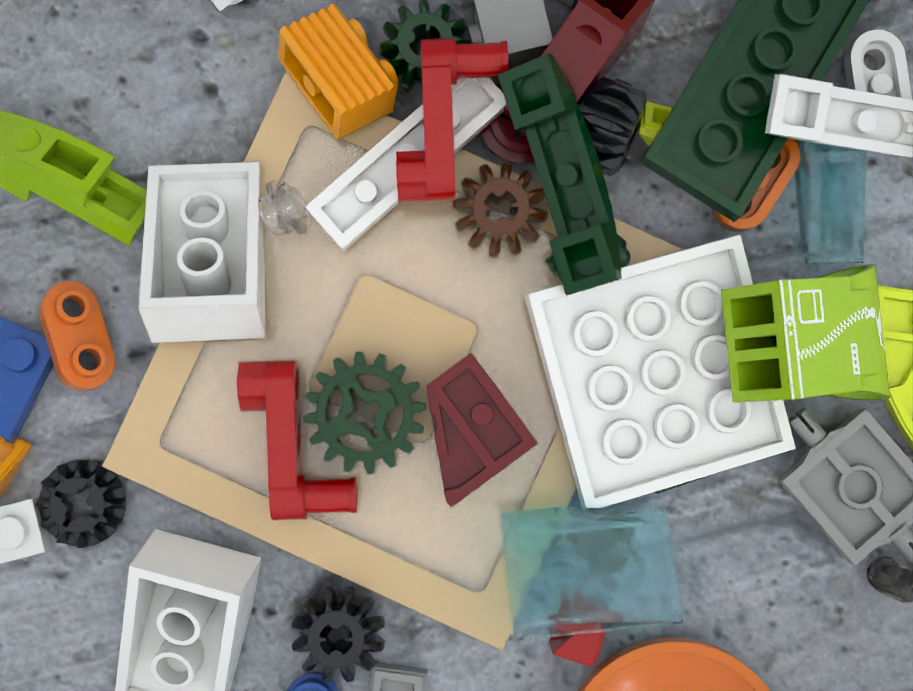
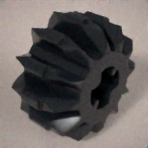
M602 77L591 85L580 110L592 138L602 172L611 177L623 166L625 158L635 140L647 101L645 92L633 88V84L620 79L615 81Z
M331 586L325 587L322 591L323 605L316 599L308 597L302 604V607L309 617L297 616L292 622V628L304 634L294 640L292 650L299 653L310 651L311 654L308 655L302 667L305 671L309 672L318 663L324 665L325 668L322 672V681L324 682L331 681L336 668H340L342 677L346 682L353 681L356 675L355 664L363 670L370 671L374 667L375 661L369 652H382L384 649L385 640L373 634L384 628V617L372 616L366 618V615L373 608L375 601L371 597H367L358 607L352 604L355 588L351 586L346 588L342 601H337L336 593ZM343 624L347 626L350 632L346 640L341 638L335 643L329 640L328 635L332 628L338 629Z

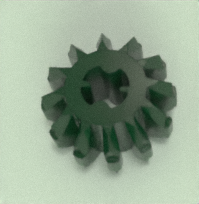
M420 0L418 5L419 14L415 15L412 14L408 7L401 5L398 8V15L402 24L386 21L383 26L384 34L391 40H386L379 44L380 55L391 59L389 63L394 68L397 76L403 74L401 88L406 92L413 89L417 80L422 81L421 53L416 55V43L421 41V39L455 38L456 44L472 43L471 39L460 37L466 31V22L463 18L449 21L451 12L450 6L446 3L442 4L435 14L430 13L428 0Z

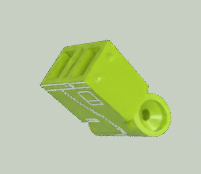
M876 264L854 266L818 278L776 280L721 290L733 403L792 400L823 395L852 400H885L890 398Z

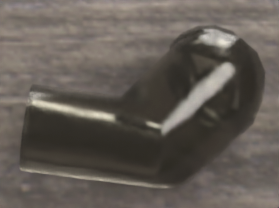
M881 556L873 560L867 569V579L874 590L901 603L913 602V570L895 562V559L890 556Z

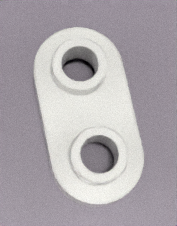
M870 30L851 43L844 56V69L848 89L912 99L905 50L901 41L894 34L885 30ZM864 55L875 57L878 62L877 70H870L865 66Z

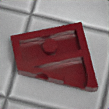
M472 353L426 385L445 500L450 508L538 444Z

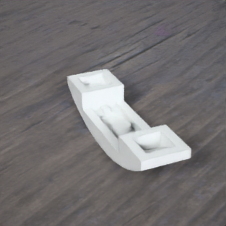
M776 74L765 133L816 144L913 158V100L833 86V83Z

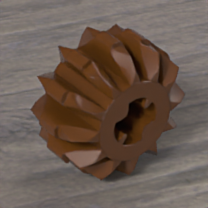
M503 162L500 178L494 179L491 168L487 164L480 166L479 174L483 185L481 186L473 179L465 177L461 182V187L472 198L459 197L456 198V201H453L454 210L471 214L459 219L455 223L457 232H466L476 228L477 231L471 236L468 247L476 250L484 239L487 238L491 240L489 247L490 258H498L501 241L507 242L509 251L513 256L521 254V243L517 235H521L528 242L536 243L540 234L527 222L545 223L548 218L547 211L530 207L545 198L543 188H536L525 192L524 189L529 185L533 174L525 170L516 182L510 180L512 164L510 162ZM504 199L510 201L511 208L509 214L515 215L511 221L505 217L499 218L497 222L488 218L491 207L486 206L488 202L492 201L495 204H500Z

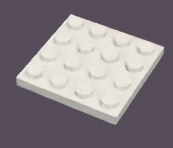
M741 235L730 236L621 267L622 279L566 296L563 284L524 294L581 507L586 512L796 449L783 400L733 403L721 290L753 284Z

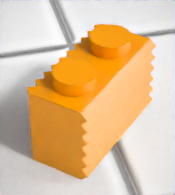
M331 3L327 9L321 8L318 13L312 12L308 18L303 16L299 22L293 21L290 26L284 25L280 29L278 45L279 62L285 67L286 73L290 74L292 81L296 82L298 89L302 90L304 97L308 98L310 105L314 106L316 114L320 115L322 122L326 123L328 130L332 131L335 139H340L393 112L399 84L394 68L386 59L378 60L368 48L367 37L361 24L354 18L347 20L336 4Z

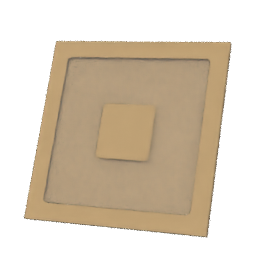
M285 72L244 162H260L266 287L265 338L159 343L102 467L503 651L576 490L524 294L562 284L549 242L558 238L546 197L541 202L530 207L547 211V221L545 223L527 222L538 231L540 237L536 243H531L518 234L517 237L521 243L522 252L517 256H513L510 253L506 241H501L498 258L489 257L491 240L487 238L484 239L476 250L469 248L468 242L477 229L473 228L466 232H457L455 223L459 219L471 214L454 210L453 201L399 203L343 251L305 206L402 121L385 115L340 139H335L332 131L328 130L326 123L322 122L320 115L316 114L314 106L310 105L308 98L304 97L302 90L298 89L296 82L292 81L290 74ZM463 149L454 154L456 198H472L461 187V182L465 177L473 179L481 186L483 185L480 179L479 167L484 164L491 168L494 179L500 178L501 166ZM511 172L510 180L516 182L520 175ZM531 180L524 190L529 192L543 187ZM506 199L500 204H495L492 201L486 204V206L491 207L488 218L494 222H497L501 217H505L510 221L515 217V215L509 214L511 203ZM614 218L621 267L683 250ZM355 352L364 353L367 365H373L379 353L386 355L387 364L385 369L390 372L396 366L403 364L407 368L401 381L405 385L418 381L421 386L416 392L411 394L412 401L426 403V410L415 413L413 416V421L425 427L423 433L414 434L409 432L407 439L415 449L411 454H408L397 448L394 451L397 465L393 468L385 464L382 458L378 459L374 474H367L363 461H357L350 473L345 472V457L341 455L326 462L323 458L329 448L328 444L323 441L311 445L309 441L319 431L317 423L303 422V416L316 412L317 404L311 403L305 398L306 392L321 393L323 386L315 377L317 373L323 372L333 377L336 374L333 360L336 358H341L348 367L354 366ZM472 353L538 444L450 508L445 500L426 385ZM297 360L300 375L303 474L307 476V480L350 479L351 477H356L358 485L357 513L308 514L305 520L273 521L271 519L268 490L266 411H240L237 398V373L240 361ZM368 374L358 375L366 389L381 393L392 387L390 383L380 377ZM340 387L336 389L330 400L329 420L340 413L344 399L339 390ZM353 389L357 397L356 403L358 406V410L351 414L353 421L356 424L365 421L369 428L373 427L378 436L374 428L376 424L373 416L380 411L379 405L376 401L365 403L361 397L357 396ZM402 405L392 409L386 427L392 440L397 435L402 424ZM348 433L339 438L343 443L352 448L373 450L364 437Z

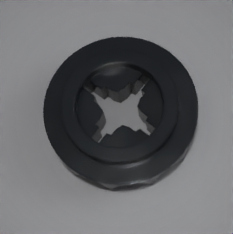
M85 459L70 461L57 466L41 482L40 496L35 503L42 519L40 527L47 529L56 538V543L76 546L78 549L93 546L108 539L121 525L126 511L125 490L118 476L113 471L102 467L103 464ZM91 484L88 490L87 504L93 507L92 511L99 515L85 512L79 514L70 522L72 517L70 513L73 510V505L67 501L68 497L62 494H81Z

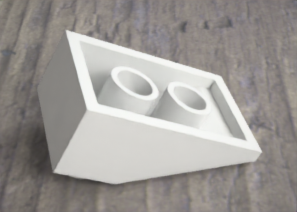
M260 162L148 166L138 309L151 342L265 338L266 287Z
M155 529L129 565L115 691H230L254 603L261 557Z

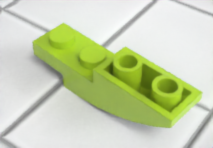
M0 110V188L26 203L36 193L130 246L144 226L147 190L111 170L115 156L60 129Z

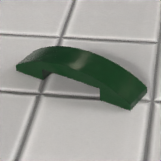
M546 54L498 74L514 129L525 130L556 229L558 238L549 242L566 296L622 279L616 225L602 168L582 112L553 54Z

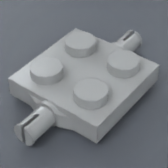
M806 408L796 412V416L790 417L789 424L805 441L808 447L805 449L801 459L777 479L778 482L848 563L856 566L874 549L892 542L907 559L908 563L913 566V533L909 529V526L913 523L912 461L867 409L859 408L837 428L826 432L809 414Z

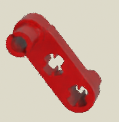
M455 38L421 39L425 150L396 152L398 203L456 201L451 85H457V79L498 77V74L508 71L507 41L456 44Z
M297 360L240 361L237 373V398L240 411H266L268 490L271 519L273 521L305 520L308 514L357 513L358 485L356 477H351L350 479L307 480V476L303 474L300 375Z

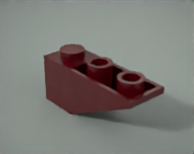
M579 0L541 55L553 54L571 87L579 107L583 103L585 96L588 95L591 85L609 72L641 33L655 0ZM506 105L504 113L510 116L508 106Z

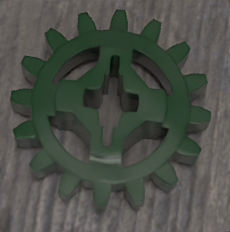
M355 352L354 366L348 367L341 358L334 359L333 363L336 374L333 377L323 372H318L315 376L323 386L321 393L306 392L305 398L311 403L317 404L316 412L303 416V422L317 423L319 431L309 439L311 445L325 441L329 448L323 459L329 462L338 455L345 457L344 471L348 473L353 470L357 461L364 462L367 474L375 473L377 460L381 458L390 468L395 467L397 460L394 451L399 448L403 452L411 454L415 448L407 439L409 432L421 434L425 428L420 423L413 421L415 413L426 410V403L413 402L411 394L421 387L419 382H410L405 385L401 378L407 367L400 364L391 372L385 369L387 356L379 353L373 365H367L363 352ZM368 374L380 377L390 383L392 387L381 393L366 389L358 375ZM340 387L339 390L344 398L340 413L329 420L330 400L336 389ZM353 389L357 396L361 397L365 403L376 401L379 405L380 411L373 416L376 424L374 428L378 436L373 427L369 428L365 421L357 424L353 421L351 414L358 410L357 397ZM402 405V424L397 435L392 440L386 425L391 410ZM348 433L364 437L373 450L352 448L343 443L339 438Z

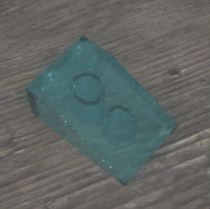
M552 507L500 513V537L512 641L682 624L684 622L665 510Z

